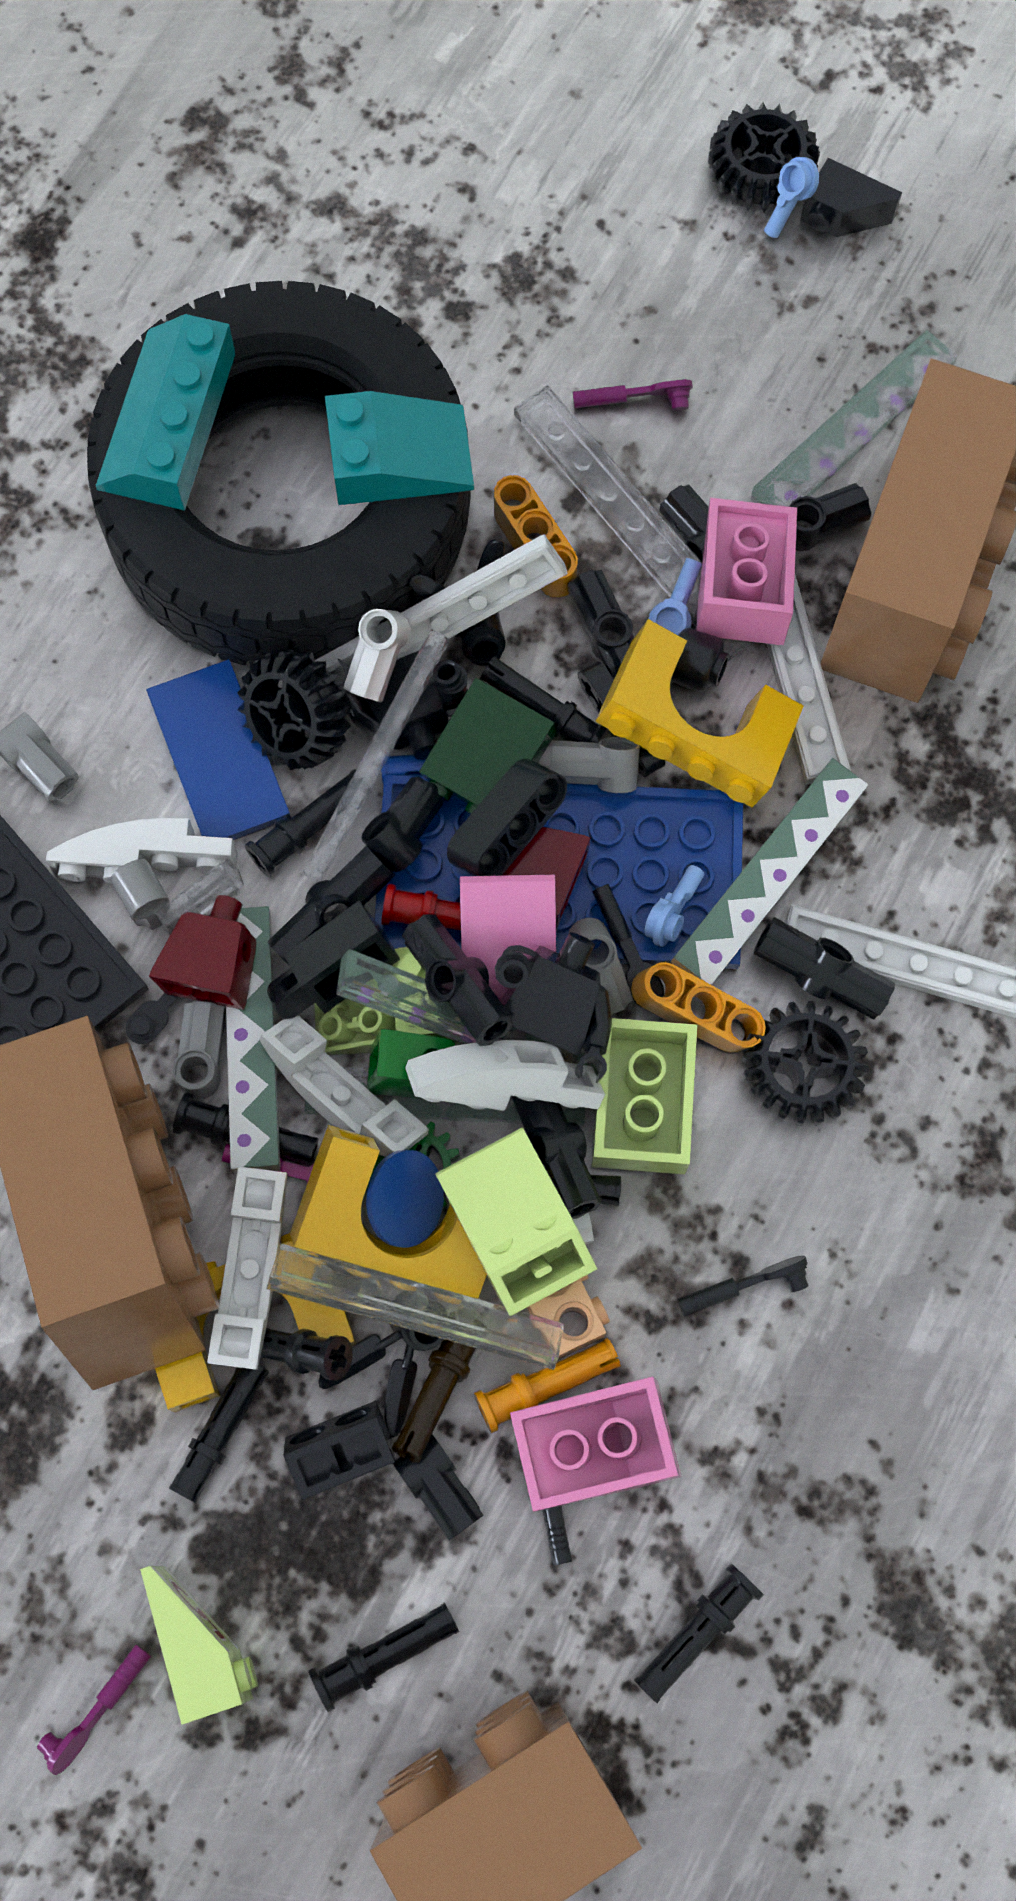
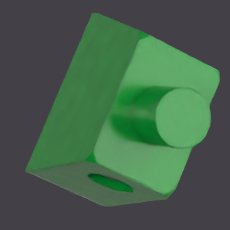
M381 1029L370 1048L366 1088L374 1095L421 1098L415 1097L405 1069L408 1060L433 1051L455 1046V1041L434 1036Z

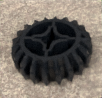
M762 102L758 110H754L746 104L742 114L732 110L730 116H728V121L721 120L717 127V132L714 133L710 141L709 149L711 151H709L708 164L709 168H711L712 182L719 183L720 194L731 193L732 205L743 200L745 201L747 211L753 204L761 206L764 213L769 208V204L777 206V199L780 195L777 189L779 175L782 167L786 164L785 156L788 154L791 155L792 159L795 157H808L814 161L818 168L817 163L820 151L819 146L816 145V132L808 131L807 120L796 121L795 110L785 114L782 113L780 103L774 110L767 109L764 102ZM737 148L743 152L742 158L739 160L733 154Z
M298 648L274 650L254 661V664L249 666L250 670L241 677L244 686L237 692L244 701L237 710L246 716L247 721L242 727L250 728L253 734L251 743H259L262 746V756L273 755L276 766L287 765L290 770L314 768L334 757V754L338 752L337 749L341 748L342 744L347 741L344 734L351 727L350 723L344 718L351 708L342 702V698L347 691L338 690L335 684L338 675H328L326 672V661L315 662L312 652L301 653ZM279 680L283 681L282 688L278 687ZM305 730L310 732L309 738L304 737Z
M794 1001L788 1003L786 1007L787 1017L778 1008H773L769 1014L771 1022L765 1020L766 1030L764 1036L750 1033L746 1039L749 1040L755 1036L757 1040L761 1039L760 1043L751 1047L754 1050H747L742 1054V1061L753 1065L744 1070L743 1079L748 1081L758 1080V1083L749 1091L751 1097H758L764 1093L767 1098L763 1102L761 1109L767 1112L773 1104L779 1106L781 1109L777 1114V1120L781 1122L786 1119L789 1111L795 1113L794 1122L796 1126H803L808 1113L815 1126L821 1125L824 1122V1111L833 1120L839 1118L841 1115L839 1105L850 1109L856 1102L851 1093L860 1094L864 1090L865 1084L857 1077L866 1076L869 1072L868 1065L857 1061L867 1055V1048L852 1045L861 1036L860 1030H852L848 1033L843 1030L849 1021L847 1016L840 1017L837 1023L829 1019L833 1013L831 1006H826L821 1015L815 1014L816 1006L813 1001L807 1002L803 1013H800L799 1007ZM800 1031V1038L797 1041L796 1047L789 1049L781 1048L780 1052L769 1051L770 1045L778 1037L789 1032ZM817 1035L823 1037L833 1046L839 1059H836V1054L827 1053L820 1048ZM806 1047L805 1056H807V1062L813 1066L804 1080L805 1071H803V1065L801 1062H798V1059ZM770 1067L774 1068V1072L785 1074L790 1078L793 1084V1093L784 1089L776 1081ZM831 1074L840 1075L839 1084L835 1089L821 1096L810 1097V1089L815 1079H828Z

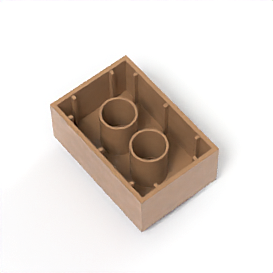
M930 358L821 660L823 671L916 703L919 702L932 674L955 680L969 643H974L986 615L993 593L992 590L987 588L996 564H1001L1016 527L1015 385Z
M85 1016L0 1045V1168L41 1328L92 1390H96L205 1351L206 1347L197 1316L219 1309V1302L204 1257L201 1252L195 1253L185 1226L186 1223L193 1221V1215L179 1173L175 1166L169 1167L160 1141L168 1137V1132L154 1090L150 1083L145 1085L130 1043L126 1042L106 1049L89 1017Z
M525 1691L475 1724L478 1729L475 1730L477 1737L474 1738V1741L480 1753L453 1770L442 1749L439 1747L387 1781L389 1786L382 1791L384 1796L376 1802L384 1816V1820L370 1848V1853L397 1901H564L641 1850L642 1846L559 1702L540 1713L529 1692Z

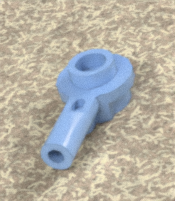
M795 157L782 167L779 175V184L777 185L778 192L780 193L777 199V206L764 228V232L768 236L778 238L797 201L807 200L816 192L819 184V172L816 164L810 158Z
M686 558L671 597L665 599L664 602H660L652 609L649 614V620L676 635H679L686 628H691V616L686 604L702 567L700 562Z
M690 865L674 892H668L664 899L660 898L650 911L644 933L645 936L653 939L655 945L663 947L668 941L674 942L678 938L684 924V916L679 914L685 903L692 898L705 875L699 867Z

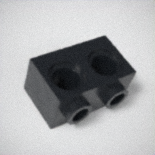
M376 1400L285 1437L283 1456L302 1500L395 1462V1452L391 1449L394 1442Z

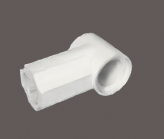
M373 609L364 614L359 622L358 632L360 639L343 688L358 696L382 702L399 651L409 640L411 629L409 621L400 612ZM384 618H387L392 625V635L386 642H382L377 633L378 625Z

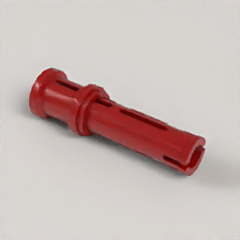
M388 884L383 905L382 925H389L391 921L410 924L425 914H435L445 928L461 931L460 902L438 899V894H434V891L427 890L425 894L397 890L394 884Z

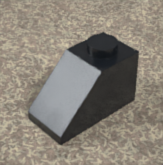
M827 158L819 172V184L816 192L811 198L804 200L800 220L809 224L817 231L826 232L835 237L892 224L902 192Z

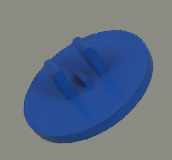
M399 1150L389 1154L377 1165L369 1181L366 1208L370 1224L382 1241L394 1247L409 1248L422 1243L434 1231L442 1213L444 1190L435 1175L439 1171L432 1160L421 1152Z

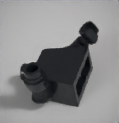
M432 645L424 648L376 740L389 739L395 750L411 746L416 759L426 760L437 742L435 735L444 731L468 691V675L465 669L453 660H443L440 662ZM421 650L396 660L382 702L358 696L344 689L349 668L343 660L338 659L345 670V675L341 680L335 681L338 690L347 691L342 698V702L351 708L348 716L356 727L375 739Z
M570 932L560 953L539 946L536 951L521 945L508 947L497 960L495 975L501 985L509 988L500 1001L510 1013L511 1021L514 1023L513 1027L578 1056L583 1048L586 1054L577 1063L575 1075L580 1079L584 1069L583 1064L592 1063L598 1069V1076L596 1078V1083H598L607 1071V1063L602 1055L607 1051L612 1027L609 992L600 985V973L585 966L595 944L582 935Z

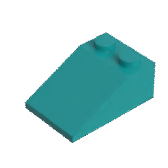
M374 391L325 396L338 505L474 490L463 405Z

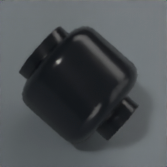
M693 628L682 630L678 636L687 640V643L670 682L701 693L705 692L711 685L717 687L724 675L729 660V653L724 652L722 640Z

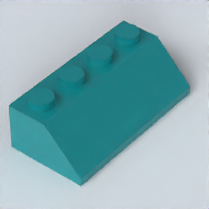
M184 314L148 329L96 483L98 491L176 509H186L235 357L233 339L228 323Z

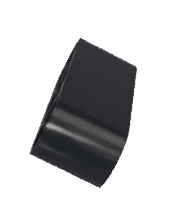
M530 759L517 761L455 832L447 847L449 862L472 876H502L564 801L567 793L565 777Z

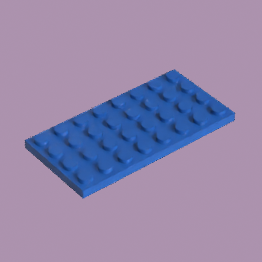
M384 775L382 813L388 811L411 777L418 776ZM567 783V793L564 801L543 826L591 837L589 853L559 926L556 929L557 953H560L570 928L574 923L584 918H595L603 922L613 939L601 909L592 893L593 890L609 884L631 931V938L642 962H647L651 965L661 962L671 963L677 952L742 872L743 803L732 800L721 790L637 787L636 790L628 793H611L601 790L597 785ZM453 795L449 801L443 799V805L419 840L423 845L418 857L407 868L394 872L395 876L376 894L375 920L385 932L394 949L407 947L401 935L409 924L392 921L389 925L381 924L388 884H394L397 890L425 894L427 890L434 891V894H438V899L460 902V877L472 876L453 866L447 858L449 841L470 816V814L464 811L467 803ZM690 865L699 867L705 875L692 898L685 903L679 914L684 916V924L678 938L674 942L668 941L663 947L655 945L653 939L645 936L644 933L650 911L660 898L664 899L668 892H674ZM446 928L461 948V931ZM591 940L595 944L593 950L600 946L602 940ZM615 943L620 963L627 964L618 943ZM741 948L724 969H739Z

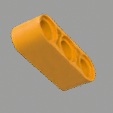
M518 475L503 477L494 488V517L497 524L514 550L532 541L526 537L528 534H545L565 563L568 574L546 585L541 590L553 598L567 596L569 594L567 584L577 577L578 558L576 552L531 484L525 478ZM508 500H518L521 504L509 506L505 502Z
M667 962L657 963L639 972L633 979L631 990L637 1004L670 1023L696 1024L697 1037L722 1051L732 1053L751 1048L760 1043L761 1039L757 1040L754 1036L746 1040L748 1035L753 1033L764 1036L765 1020L755 1008L674 964ZM652 975L658 976L663 980L666 989L663 997L653 993L650 987ZM693 997L700 999L705 1006V1016L703 1019L695 1016L691 1010V1000ZM733 1019L739 1020L744 1026L745 1035L742 1041L738 1040L732 1033L731 1024Z

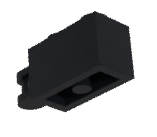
M357 901L284 954L290 969L269 984L267 994L270 1000L275 1003V1010L281 1018H294L314 1003L325 1014L371 981L369 976L365 974L338 985L341 959L381 974L399 961L400 957L381 926L363 904Z

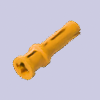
M606 1338L590 1348L528 1376H525L524 1373L511 1375L510 1382L486 1393L479 1390L474 1393V1397L489 1431L493 1433L498 1431L499 1424L511 1419L510 1412L538 1406L539 1403L572 1389L612 1369L621 1367L619 1359H616L618 1355L611 1341Z

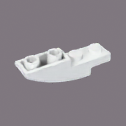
M152 818L112 824L79 835L47 851L46 862L54 875H58L62 880L83 882L86 877L103 878L105 882L112 884L110 881L112 874L118 868L137 859H146L152 868L161 871H175L178 869V866L196 867L197 871L206 874H221L223 869L236 870L238 853L232 838L195 836L189 818Z
M500 1040L487 1046H479L477 1042L457 1045L410 1059L405 1067L415 1097H421L430 1102L446 1101L465 1104L479 1110L490 1108L505 1111L511 1095L525 1101L542 1100L560 1103L568 1108L585 1107L598 1110L605 1096L600 1082L596 1083L597 1076L592 1066L583 1065L582 1076L580 1079L577 1078L575 1075L577 1064L564 1062L559 1048L545 1042Z

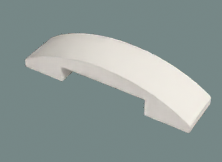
M299 1015L291 1019H283L261 1035V1044L277 1068L296 1091L334 1127L373 1138L380 1150V1155L386 1157L395 1151L409 1150L428 1135L429 1128L394 1099L388 1105H385L325 1053L327 1040Z
M238 1166L231 1216L233 1217L219 1309L214 1317L208 1364L258 1370L280 1247L287 1186L286 1172Z

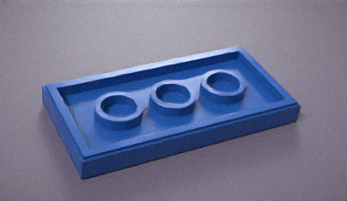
M229 659L150 687L146 691L201 836L232 838L235 840L273 826L279 818L287 817L290 819L291 816L268 756H262V746L259 743H251L253 734L250 728L242 727L247 721L246 716L237 709L244 701L237 694L241 688Z

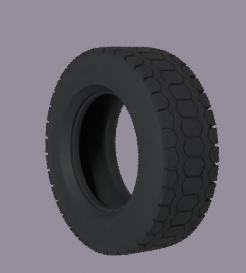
M282 281L255 282L256 291H251L250 283L225 288V297L221 298L219 291H215L194 299L195 309L189 303H186L166 315V321L188 314L230 325L235 357L208 440L226 424L259 409L293 405L326 411L325 396L374 391L461 405L456 388L446 368L443 367L440 359L428 343L425 344L424 339L406 322L402 324L399 317L379 305L376 308L374 302L354 293H350L347 298L345 290L320 284L318 291L315 292L314 283L288 281L287 289H283ZM160 319L150 328H153L165 322L162 319ZM148 330L141 335L142 342L136 339L120 358L121 364L116 363L104 383V389H101L93 410V417H91L87 440L89 488L96 516L121 577L142 607L174 636L186 644L189 642L193 648L213 657H216L218 653L221 660L229 659L230 662L246 666L247 661H250L249 663L252 665L254 661L274 650L280 651L288 648H298L301 653L312 652L316 660L358 637L359 622L368 611L384 609L401 613L423 601L424 599L409 585V579L413 575L421 574L432 578L440 584H445L456 563L466 533L470 508V491L369 502L357 518L331 537L312 545L284 550L256 549L223 538L206 527L191 512L188 506H186L185 510L98 491L96 483ZM384 618L382 621H380L379 625L387 621L388 619Z

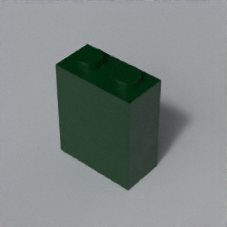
M475 677L419 772L427 781L434 783L438 787V794L442 799L449 801L453 795L467 803L464 811L471 815L517 761L530 759L539 763L557 733L555 723Z

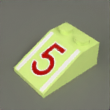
M148 1566L140 1569L181 1725L252 1700L251 1689L258 1687V1682L250 1656L242 1659L239 1647L165 1566Z

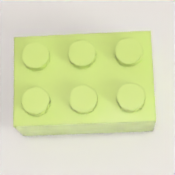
M612 1018L607 1051L602 1055L607 1063V1071L599 1082L605 1096L599 1109H595L591 1167L672 1174L686 1173L690 1165L697 1041L696 1024Z

